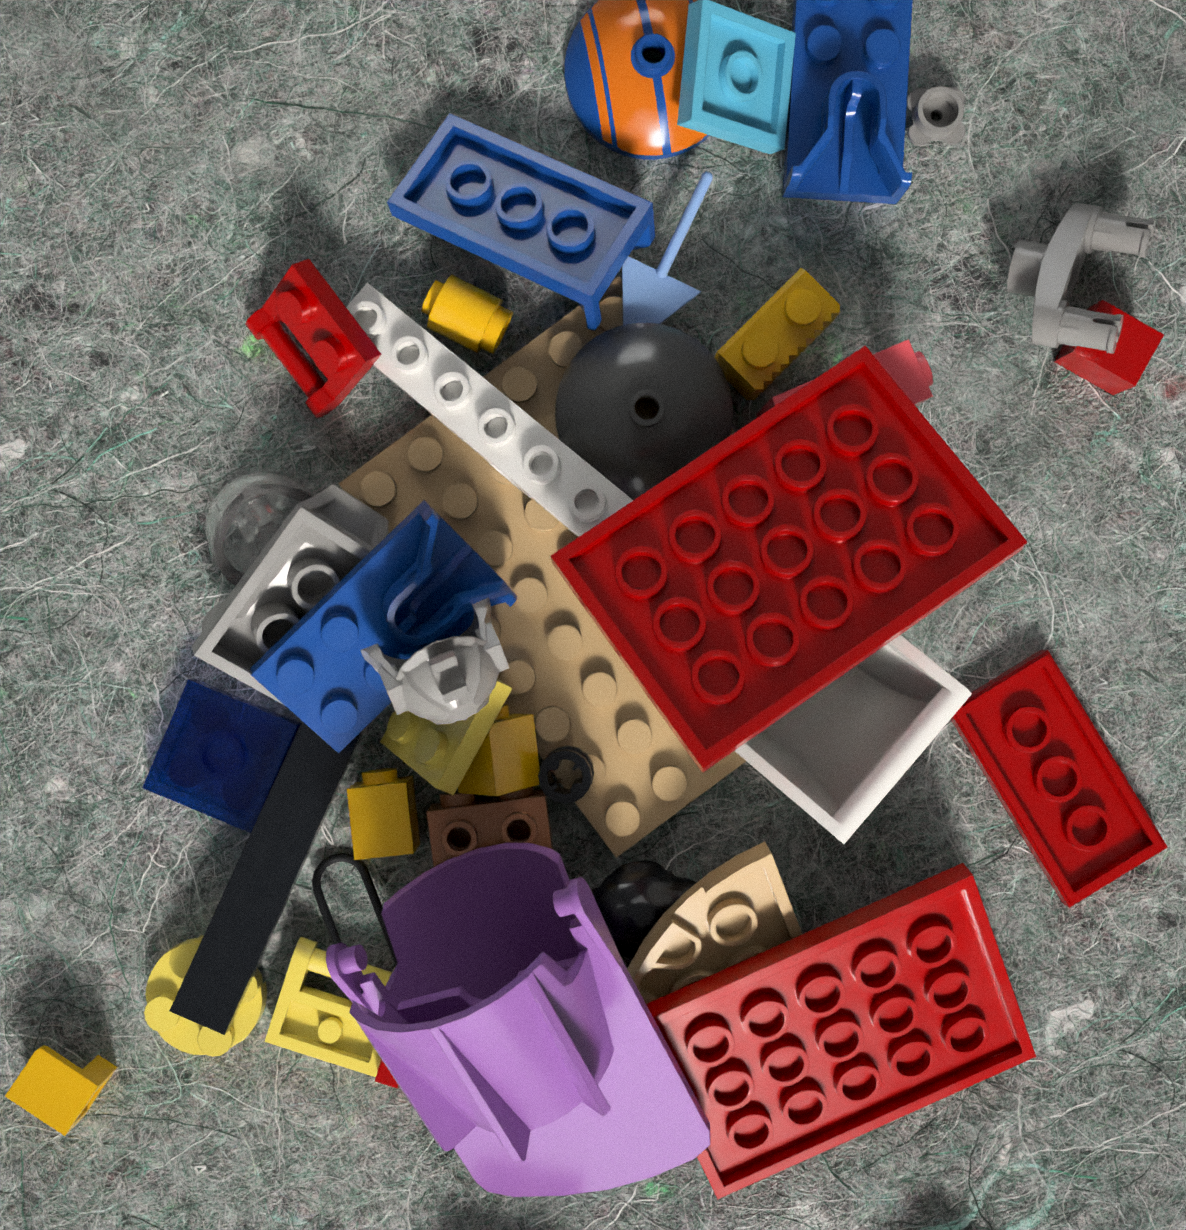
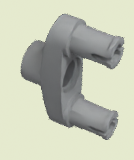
M1075 203L1059 223L1049 244L1020 240L1017 243L1009 268L1007 291L1009 293L1035 297L1032 344L1058 348L1060 344L1075 347L1081 346L1114 354L1121 334L1124 315H1112L1071 307L1069 302L1086 253L1091 254L1093 249L1139 255V257L1146 258L1153 239L1156 219L1122 216L1103 212L1102 206Z

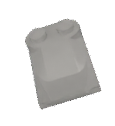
M331 484L322 492L309 499L298 502L226 600L215 605L206 613L202 622V632L192 645L194 656L283 704L251 676L250 668L388 535L389 521L335 484Z

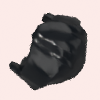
M642 860L620 865L603 880L599 887L593 889L592 894L620 956L624 959L632 960L643 940L662 915L697 882L689 878L675 876L657 862Z

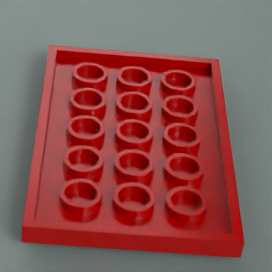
M865 345L550 557L554 567L703 773L1013 557L1028 542Z
M964 863L646 1004L710 1122V1145L697 1156V1159L717 1200L1036 1057L974 876Z

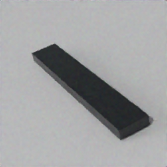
M302 721L169 1010L170 1012L223 1035L229 1031L365 728L338 753Z

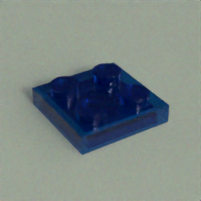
M195 678L188 679L142 788L251 833L301 723Z

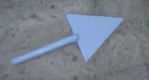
M706 171L701 175L657 269L629 256L622 265L623 325L632 323L661 324L701 293V291L667 274L712 182L713 175L711 172Z

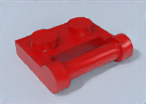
M310 259L292 264L262 308L255 311L245 323L256 340L264 339L308 397L305 404L316 418L327 415L339 406L382 355ZM283 323L287 325L313 359L318 369L328 379L326 383L284 329Z

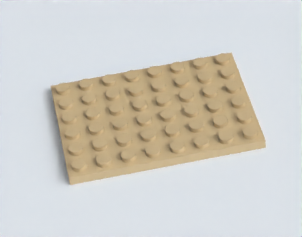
M620 276L611 282L599 301L602 320L595 331L587 328L585 313L579 305L483 376V378L558 439L555 404L559 384L566 368L578 351L589 341L607 330L623 325L622 279ZM641 398L635 403V412L641 419L650 420L657 415V405L652 399ZM430 415L338 483L344 491L389 521L388 534L425 500L517 595V600L511 607L506 602L491 606L492 626L509 665V669L498 674V679L512 688L504 704H508L509 714L534 715L537 750L543 760L546 759L551 751L567 745L578 747L588 754L594 766L593 782L584 797L575 803L616 858L746 762L745 759L733 751L705 772H701L552 564L550 556L578 538V536L535 500L525 495L508 481L480 454L433 415ZM731 427L730 435H732L733 433H735V431L732 429V427ZM566 759L562 760L559 768L552 772L557 779L561 778L560 783L564 788L570 789L575 779L583 778L581 769L572 770L575 763Z

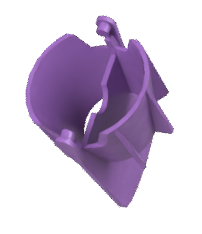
M503 843L477 848L444 861L422 873L397 891L384 903L381 913L398 962L386 986L383 985L375 972L363 975L361 970L366 969L368 960L362 945L358 944L348 947L344 943H337L327 948L326 964L329 974L352 1002L349 1013L355 1018L436 1143L445 1151H450L454 1148L476 1183L487 1192L511 1197L565 1196L609 1190L654 1177L689 1162L710 1145V1122L628 972L588 883L582 877L570 880L560 854L551 848L532 843Z

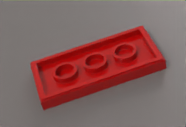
M1039 650L971 692L972 695L950 719L1061 902L1067 907H1072L1167 848L1160 833L1048 650Z

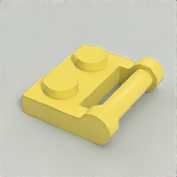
M300 937L294 949L264 1042L376 1077L381 1058L355 1018L349 1013L352 1002L349 999L304 985L308 971L330 978L331 976L326 964V951L317 948L318 942ZM367 964L366 969L361 970L363 975L375 972L384 986H386L392 974L390 971Z

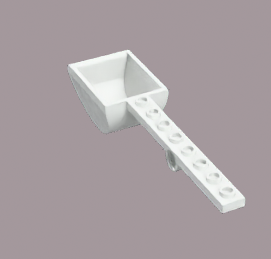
M366 283L346 308L382 354L373 366L576 536H581L633 501L369 283ZM899 635L740 746L735 752L839 841L845 844L972 693L903 636Z

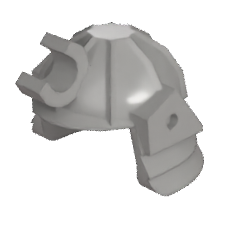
M489 598L472 604L474 611L473 622L462 636H453L433 642L415 652L409 659H396L385 655L378 643L360 650L364 659L380 674L397 715L410 711L420 718L430 720L436 725L452 724L461 720L466 721L468 717L478 713L488 704L490 694L496 686L499 672L509 669L501 643L492 626Z

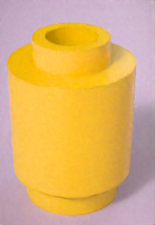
M452 274L445 283L438 280L434 281L426 295L421 310L422 313L429 316L427 322L428 329L476 353L483 349L494 354L513 316V311L502 306V299Z

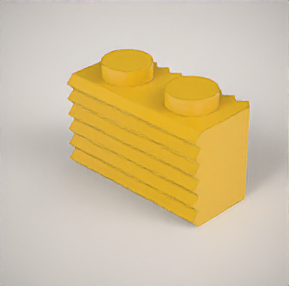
M800 268L717 351L714 358L722 368L727 381L746 400H755L777 376H780L785 368H788L793 360H796L801 352H804L809 344H812L817 336H820L840 314V304L806 270Z

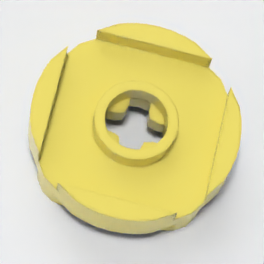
M200 935L198 938L187 939L179 943L158 960L147 982L145 994L147 1005L144 1015L148 1026L158 1031L159 1035L176 1049L193 1055L215 1057L223 1055L231 1047L243 1041L259 1022L267 1001L266 981L263 984L262 974L257 967L233 1023L225 1035L170 1012L169 1010L204 936Z

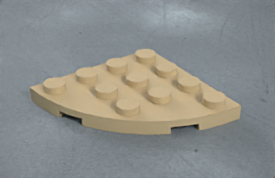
M766 842L736 855L709 872L689 888L662 915L645 937L627 970L646 1004L802 935L775 860Z

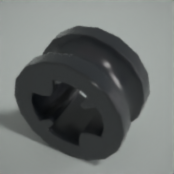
M567 745L558 747L548 754L540 766L538 778L540 787L546 796L555 802L566 804L576 802L584 797L593 782L595 772L593 762L586 752L578 747ZM564 759L575 763L572 770L580 768L583 778L575 779L570 789L560 787L561 778L554 781L551 771L559 768Z

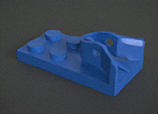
M793 0L792 32L796 33L785 140L783 198L897 204L909 189L912 181V172H905L903 161L913 0Z
M451 113L448 114L387 201L392 216L578 302L585 313L587 328L593 331L598 328L602 320L599 301L631 251L649 247L655 239L653 202Z
M423 500L250 668L251 676L339 753L391 703L380 674L364 659L360 650L378 643L385 655L396 659H409L415 652L433 642L463 634L473 622L474 611L472 604L489 598L491 606L506 602L511 607L517 600V595L489 564Z

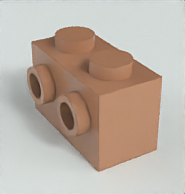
M533 786L500 796L475 798V794L459 793L458 790H456L454 795L445 792L439 794L440 803L432 804L426 812L433 867L477 848L503 843H532L554 850L547 796L543 790L533 791Z

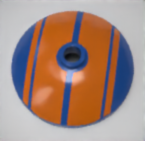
M599 0L579 20L571 35L566 51V91L578 121L603 146L627 157L658 160L688 152L710 136L677 125L688 6L697 0ZM656 49L662 53L664 58L658 63H649L643 58L642 54L646 50Z

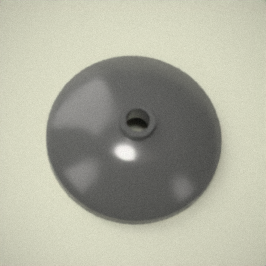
M632 323L603 332L589 341L574 356L559 384L555 404V420L559 440L632 500H635L729 437L733 420V405L725 374L717 360L704 345L687 333L670 326L656 323ZM641 398L652 399L657 405V415L650 420L641 419L635 412V403Z

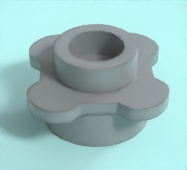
M936 86L927 91L924 88H916L908 95L907 108L911 110L912 126L909 128L907 136L912 144L922 147L929 141H944L948 145H956L963 139L966 132L965 126L961 123L964 115V95L958 88L953 86ZM938 112L941 116L940 121L932 120L931 113Z

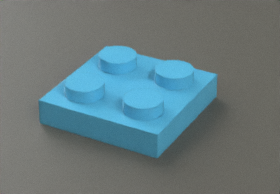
M697 0L689 4L677 125L767 154L784 150L796 33L711 0Z

